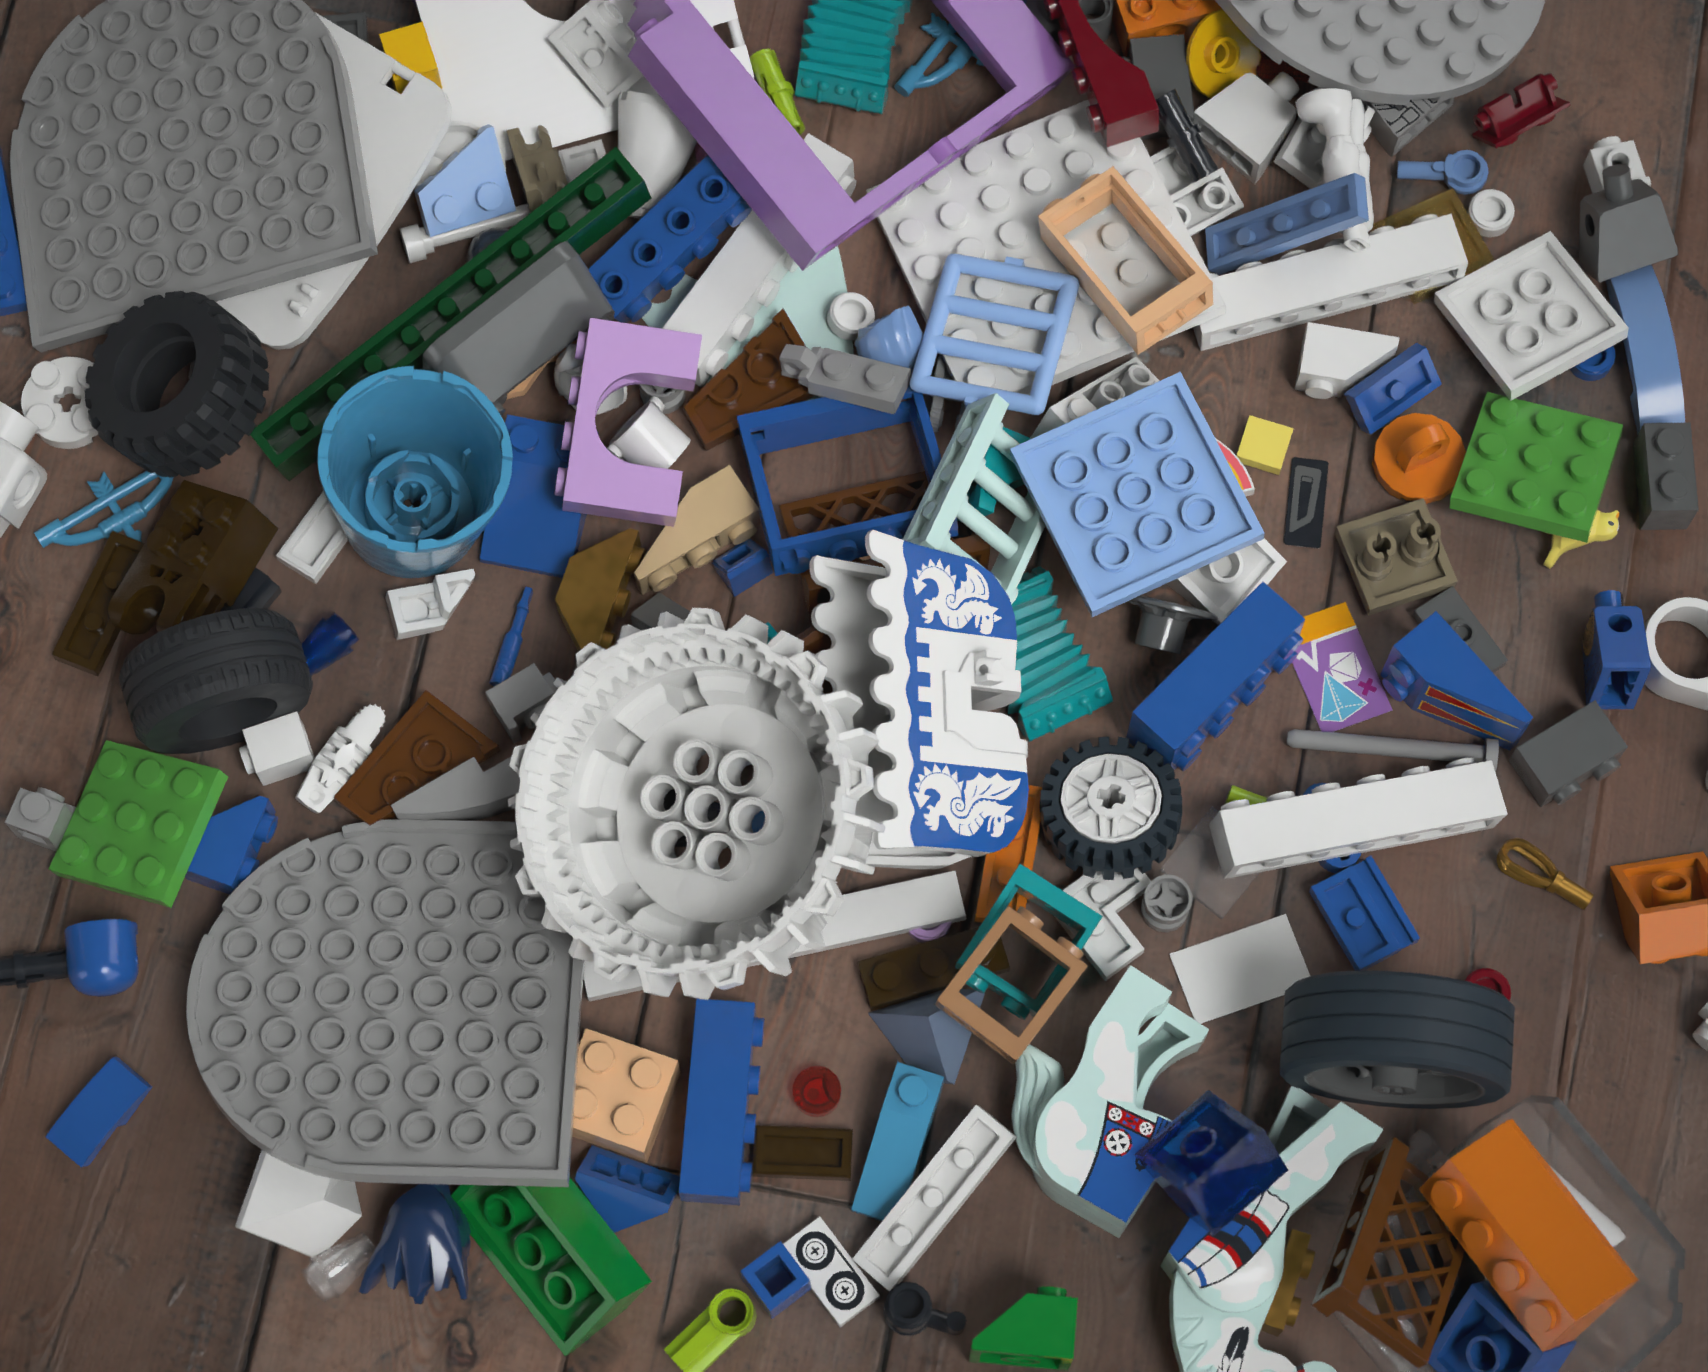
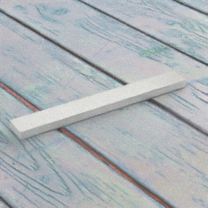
M956 871L842 895L844 901L834 916L823 915L827 922L821 932L825 947L818 951L801 944L788 958L904 934L914 929L936 927L942 923L966 920ZM756 958L750 961L747 967L761 965L762 963ZM584 961L583 977L589 1002L643 990L639 971L636 969L620 982L595 973L594 961Z

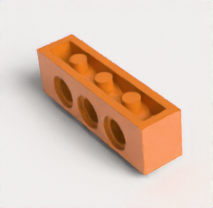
M1114 0L1112 22L1123 55L1128 56L1130 39L1184 34L1185 43H1188L1198 23L1208 14L1222 10V8L1215 0Z

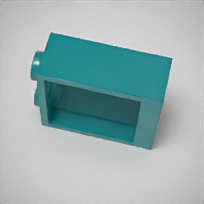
M1019 864L955 967L959 970L962 968L1005 911L1016 892L1077 930L1078 932L1071 943L1080 950L1083 949L1103 916L1022 864ZM1057 963L1035 999L982 965L978 966L965 984L982 994L989 988L1004 998L1000 1004L1003 1008L1018 1018L1026 1020L1028 1015L1035 1016L1068 971Z

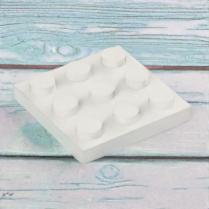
M1551 231L1435 292L1434 296L1435 305L1510 401L1617 344L1628 336L1629 327Z

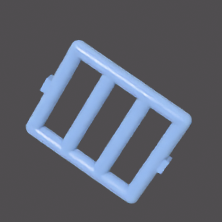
M956 253L948 255L943 266L910 379L911 389L917 393L964 401L965 408L968 404L997 393L1009 403L1007 410L1031 415L1042 414L1046 408L1079 289L1078 278L1070 274L1026 267L1023 259L1007 256L1004 262ZM960 274L1058 291L1053 313L956 296L954 294ZM951 313L1047 331L1042 352L1038 354L943 336L948 315ZM937 353L1036 372L1030 395L933 377L931 374Z

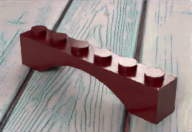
M1044 0L1049 19H1057L1061 30L1057 32L1061 51L1065 58L1072 56L1076 68L1072 69L1076 90L1079 95L1086 94L1091 105L1086 107L1092 131L1094 133L1101 131L1106 147L1158 132L1159 107L1144 70L1125 61L1101 40L1090 26L1080 7L1079 0Z

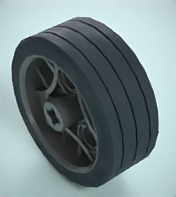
M1344 971L1309 976L1296 981L1285 990L1280 1075L1290 1085L1300 1088L1307 1093L1373 1106L1446 1109L1480 1106L1496 1102L1506 1096L1511 1089L1515 1007L1503 994L1491 988L1443 976L1396 971Z

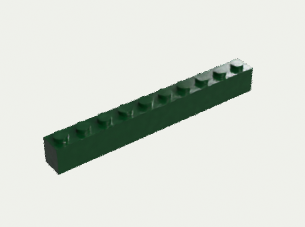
M617 147L613 148L260 423L250 435L288 481H291L318 459V447L325 420L336 402L351 387L373 374L391 368L414 366V370H423V354L436 339L552 248L564 241H568L580 255L652 199L644 179Z

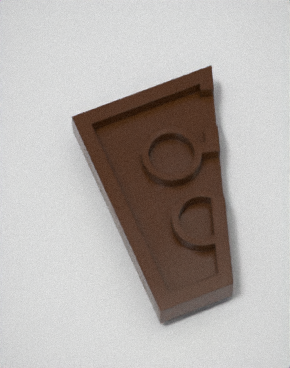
M425 690L338 791L334 799L336 803L359 821L371 826L380 820H390L395 817L391 807L393 803L475 757L478 764L484 762L500 752L499 745Z

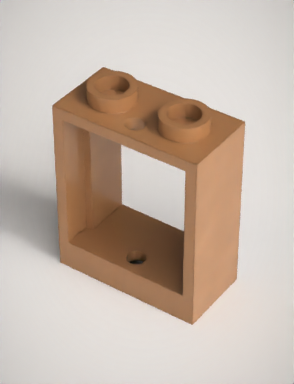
M1010 906L1005 909L934 1004L1012 1064L1019 1059L1088 966L1080 960L1084 953L1078 947L1061 936L1057 941L1053 940L1040 930L1044 923L1022 906H1020L1017 912ZM1008 926L1068 971L1019 1037L959 993Z

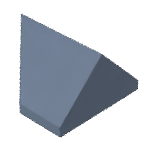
M945 989L868 1012L907 1065L944 1076V1084H955L972 1033L934 1005ZM961 989L959 991L976 1006L981 1007L985 993L982 994L975 989Z

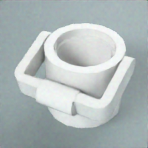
M652 396L619 429L611 439L607 449L617 458L632 464L668 469L684 452L691 439L663 413L664 403L659 398Z

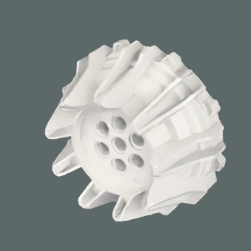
M692 608L685 621L666 611L660 614L657 627L641 631L629 624L622 626L620 638L617 640L618 644L608 649H604L592 642L576 653L577 669L574 671L575 674L568 682L557 677L553 684L558 689L546 704L541 715L535 712L532 714L530 719L537 728L531 741L528 740L527 744L514 747L509 765L520 778L519 793L508 799V807L516 809L518 835L517 838L510 840V848L524 852L525 857L523 858L524 865L515 877L522 894L531 897H543L547 903L541 924L546 929L561 933L568 932L573 937L568 953L576 959L588 962L594 961L595 973L610 980L620 982L636 969L639 971L644 993L661 997H669L677 980L680 978L684 996L701 1000H708L715 986L726 990L743 985L747 965L756 958L769 972L787 976L792 972L788 957L801 944L818 951L825 947L821 932L827 922L823 915L834 916L844 901L835 881L840 869L844 868L873 875L875 867L865 864L873 832L884 833L886 826L855 815L856 801H859L861 796L874 788L873 769L868 766V756L880 741L877 735L863 728L854 729L852 716L863 705L860 697L846 690L824 695L822 684L828 668L813 653L809 651L803 652L804 641L781 630L767 644L768 625L746 614L731 629L728 628L726 631L719 612L713 609ZM708 753V768L704 773L698 775L696 771L697 762L701 756ZM752 764L754 768L753 778L747 785L742 786L740 781L741 772L746 766ZM675 789L676 801L669 810L665 811L663 805L664 798L670 790ZM719 800L721 805L720 813L714 821L709 822L707 817L708 808L714 801ZM763 810L765 814L764 826L760 831L753 833L751 827L753 817ZM685 835L687 839L686 850L677 858L674 852L675 843L680 837ZM729 846L732 852L730 863L725 868L720 869L718 864L719 855L724 848Z

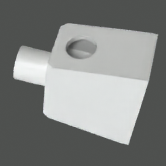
M1280 72L1268 85L1253 73H1246L1201 105L1194 112L1193 123L1194 125L1199 124L1202 130L1199 135L1205 145L1253 184H1256L1294 126L1297 110L1289 101L1299 92V86L1290 75L1284 72Z

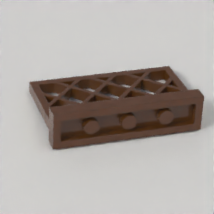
M923 471L779 505V515L787 538L809 534L795 527L793 517L804 514H811L823 520L816 532L827 530L830 524L836 527L854 524L837 515L841 507L847 504L855 503L867 509L860 522L871 520L875 514L881 517L899 514L882 505L886 496L890 494L900 493L912 499L905 512L916 510L929 484L926 473ZM967 527L969 536L957 539L950 538L951 541L988 570L990 545L969 527ZM855 558L851 561L885 568L882 563L873 559L862 560ZM809 569L799 573L804 589V601L808 614H810L817 605L830 601V592L827 588L814 582Z
M1393 1137L1365 1157L1311 1306L1326 1317H1329L1338 1310L1419 1369L1429 1361L1465 1250L1451 1231H1446L1442 1219L1419 1191V1188L1430 1177L1406 1160L1410 1148L1396 1137ZM1401 1179L1413 1186L1419 1202L1407 1203L1400 1186ZM1413 1212H1424L1432 1234L1420 1235L1412 1215ZM1388 1216H1398L1406 1236L1405 1239H1394L1387 1222ZM1437 1244L1444 1261L1443 1268L1434 1269L1425 1245ZM1411 1248L1419 1272H1407L1399 1249ZM1375 1253H1385L1393 1276L1381 1278L1374 1260ZM1424 1281L1432 1300L1430 1306H1421L1412 1284L1413 1282ZM1398 1286L1407 1308L1406 1310H1394L1385 1287ZM1371 1290L1380 1314L1374 1315L1358 1303L1361 1291ZM1411 1319L1419 1338L1417 1345L1405 1337L1399 1323L1400 1320Z

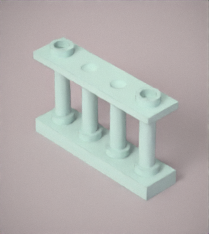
M994 393L967 405L903 540L967 557L977 562L950 540L951 534L949 530L955 518H958L999 552L991 573H993L1009 596L1012 605L1018 596L1017 586L1045 528V523L1029 492L1023 498L985 466L986 460L984 457L990 444L1012 462L1010 448L1019 445L1014 438L1002 429L1003 423L1001 421L1009 403L997 393ZM973 480L1016 515L1008 535L968 503V496L966 494Z

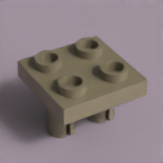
M1424 498L1336 526L1335 536L1368 616L1443 592L1451 586L1455 588L1458 582L1440 539V525L1431 517Z

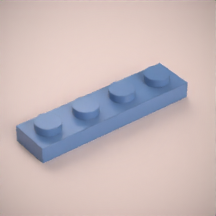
M1352 173L1205 228L1208 270L1221 275L1237 269L1246 263L1268 258L1369 221L1365 177Z

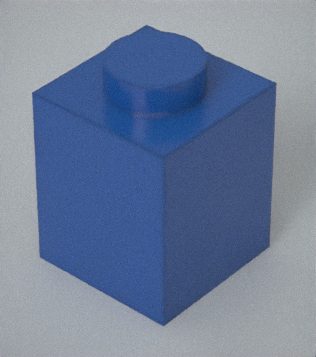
M781 1241L740 1271L743 1282L771 1319L811 1290L810 1279Z

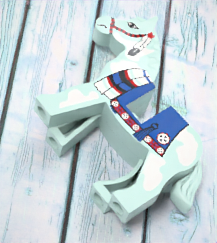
M1130 965L1089 1026L1082 1059L1073 1077L1065 1086L1061 1065L1030 1044L1015 1062L1017 1081L1012 1106V1125L1014 1135L1017 1136L1015 1140L1019 1151L1032 1168L1037 1184L1051 1200L1117 1238H1120L1161 1174L1169 1178L1166 1184L1180 1196L1191 1200L1195 1195L1201 1199L1198 1207L1161 1264L1162 1269L1172 1281L1169 1296L1170 1330L1180 1372H1337L1332 1366L1320 1361H1312L1301 1366H1294L1283 1355L1261 1348L1258 1344V1335L1282 1278L1287 1220L1327 1185L1341 1164L1359 1153L1369 1151L1380 1136L1383 1128L1343 1102H1340L1331 1109L1302 1089L1291 1086L1250 1174L1224 1152L1226 1165L1224 1172L1219 1178L1205 1184L1192 1180L1188 1176L1196 1168L1204 1172L1210 1171L1215 1165L1214 1160L1209 1155H1173L1166 1152L1163 1146L1185 1126L1156 1113L1144 1110L1143 1105L1149 1088L1158 1076L1178 1060L1197 1052L1206 1039L1209 1029L1169 1004L1172 992ZM1156 1016L1155 1019L1149 1024V1026L1143 1031V1033L1139 1035V1030L1142 1027V1025L1152 1017ZM1195 1132L1182 1142V1144H1213Z

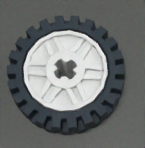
M1109 736L1099 737L1098 746L1094 747L1090 740L1080 742L1079 752H1076L1072 747L1063 752L1062 761L1056 759L1050 767V774L1046 773L1043 780L1040 797V817L1044 838L1048 846L1052 844L1053 854L1059 860L1065 857L1066 866L1074 871L1079 866H1082L1083 875L1094 878L1096 871H1100L1103 873V880H1114V872H1121L1123 879L1134 877V869L1139 868L1143 874L1151 870L1153 860L1158 864L1166 858L1167 849L1172 850L1176 843L1182 820V795L1179 779H1175V772L1170 763L1164 765L1163 756L1154 750L1149 755L1147 745L1139 741L1134 748L1129 747V738L1118 737L1117 745H1110Z

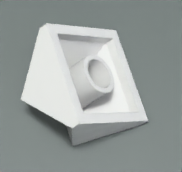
M262 1150L235 1227L309 1257L319 1259L362 1217L355 1181H344L315 1175L292 1167Z

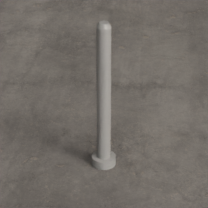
M1299 729L1287 732V745L1292 748L1451 762L1463 758H1474L1475 763L1492 760L1495 772L1498 763V739L1486 738L1484 745Z

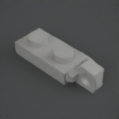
M786 344L779 357L782 369L781 374L798 379V383L808 387L810 394L890 414L896 413L911 379L910 368L828 348L813 347L810 350L806 346Z

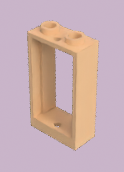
M1114 166L1102 174H1094L1088 177L1078 190L1064 199L1059 198L1052 201L1038 215L1042 241L1067 271L1078 278L1082 289L1137 355L1213 305V282ZM1112 203L1180 282V284L1132 316L1128 314L1064 237V235Z

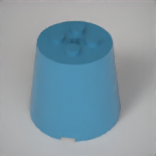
M404 366L384 370L363 379L351 387L336 402L322 428L318 447V472L324 494L355 552L366 563L383 573L401 578H423L439 574L459 562L498 511L510 484L513 459L512 445L506 424L500 413L487 396L465 379L443 371L442 374L428 370H414V366ZM410 499L413 504L418 500L420 506L413 508L411 505L407 507L404 505V501Z

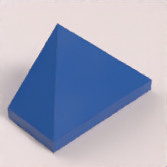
M593 1145L581 1163L575 1180L592 1206L614 1233L667 1213L679 1191L680 1176Z

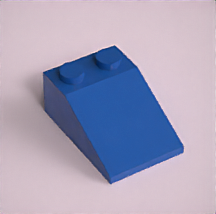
M507 414L505 424L512 445V474L509 488L500 508L485 527L480 562L563 578L570 557L578 553L587 514L563 511V496L555 495L558 468H568L570 451L561 450L565 425Z

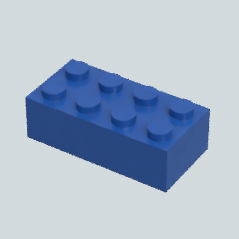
M1263 581L1132 712L1126 738H1129V743L1133 747H1135L1138 741L1147 745L1149 755L1156 750L1163 756L1164 765L1170 763L1174 770L1178 767L1182 772L1185 771L1201 754L1202 750L1199 747L1209 735L1216 739L1229 727L1234 720V717L1231 715L1242 702L1247 707L1252 704L1266 688L1263 682L1274 670L1281 674L1298 655L1295 650L1303 641L1300 633L1305 618Z

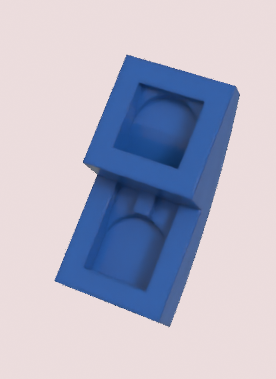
M117 1056L112 1057L76 1096L45 1137L80 1167L88 1166L115 1129L126 1125L153 1086Z

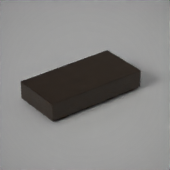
M756 1125L753 1177L851 1181L853 1129Z

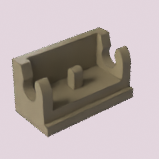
M542 125L537 127L539 140L534 144L525 143L524 136L518 127L506 130L514 165L529 213L533 212L568 184L557 148H552L548 130Z

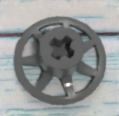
M1140 595L1128 601L1139 605L1142 610L1135 644L1175 654H1181L1188 625L1187 622L1192 619L1218 620V617L1213 613Z

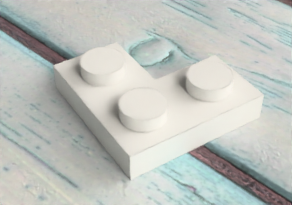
M1139 868L1134 869V877L1123 879L1121 872H1114V880H1103V873L1096 871L1094 878L1083 875L1062 890L1103 916L1081 951L1105 981L1142 955L1145 950L1117 914L1143 895L1148 884L1151 882L1145 873H1141ZM1056 918L1073 940L1078 931Z

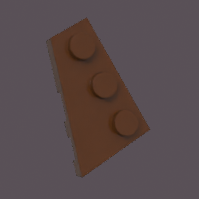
M784 308L772 318V323L758 337L754 336L743 347V352L726 369H721L684 406V414L706 451L739 435L737 416L803 402L815 396L809 393L808 387L798 383V379L781 374L782 369L779 357L785 345L805 346Z

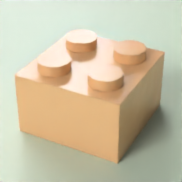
M586 1028L578 1047L572 1137L647 1163L681 1073L678 1060Z

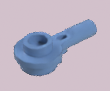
M1462 150L1455 154H1449L1445 161H1398L1397 179L1444 180L1449 189L1464 195L1479 191L1485 185L1489 173L1486 161L1472 150Z

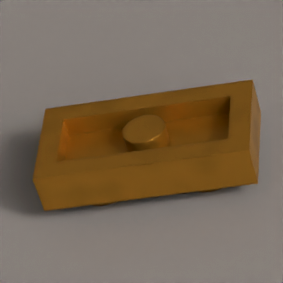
M1292 1229L1287 1235L1282 1278L1260 1331L1278 1337L1284 1330L1285 1325L1294 1326L1302 1298L1294 1296L1299 1277L1308 1279L1316 1253L1314 1250L1307 1249L1311 1238L1310 1234Z

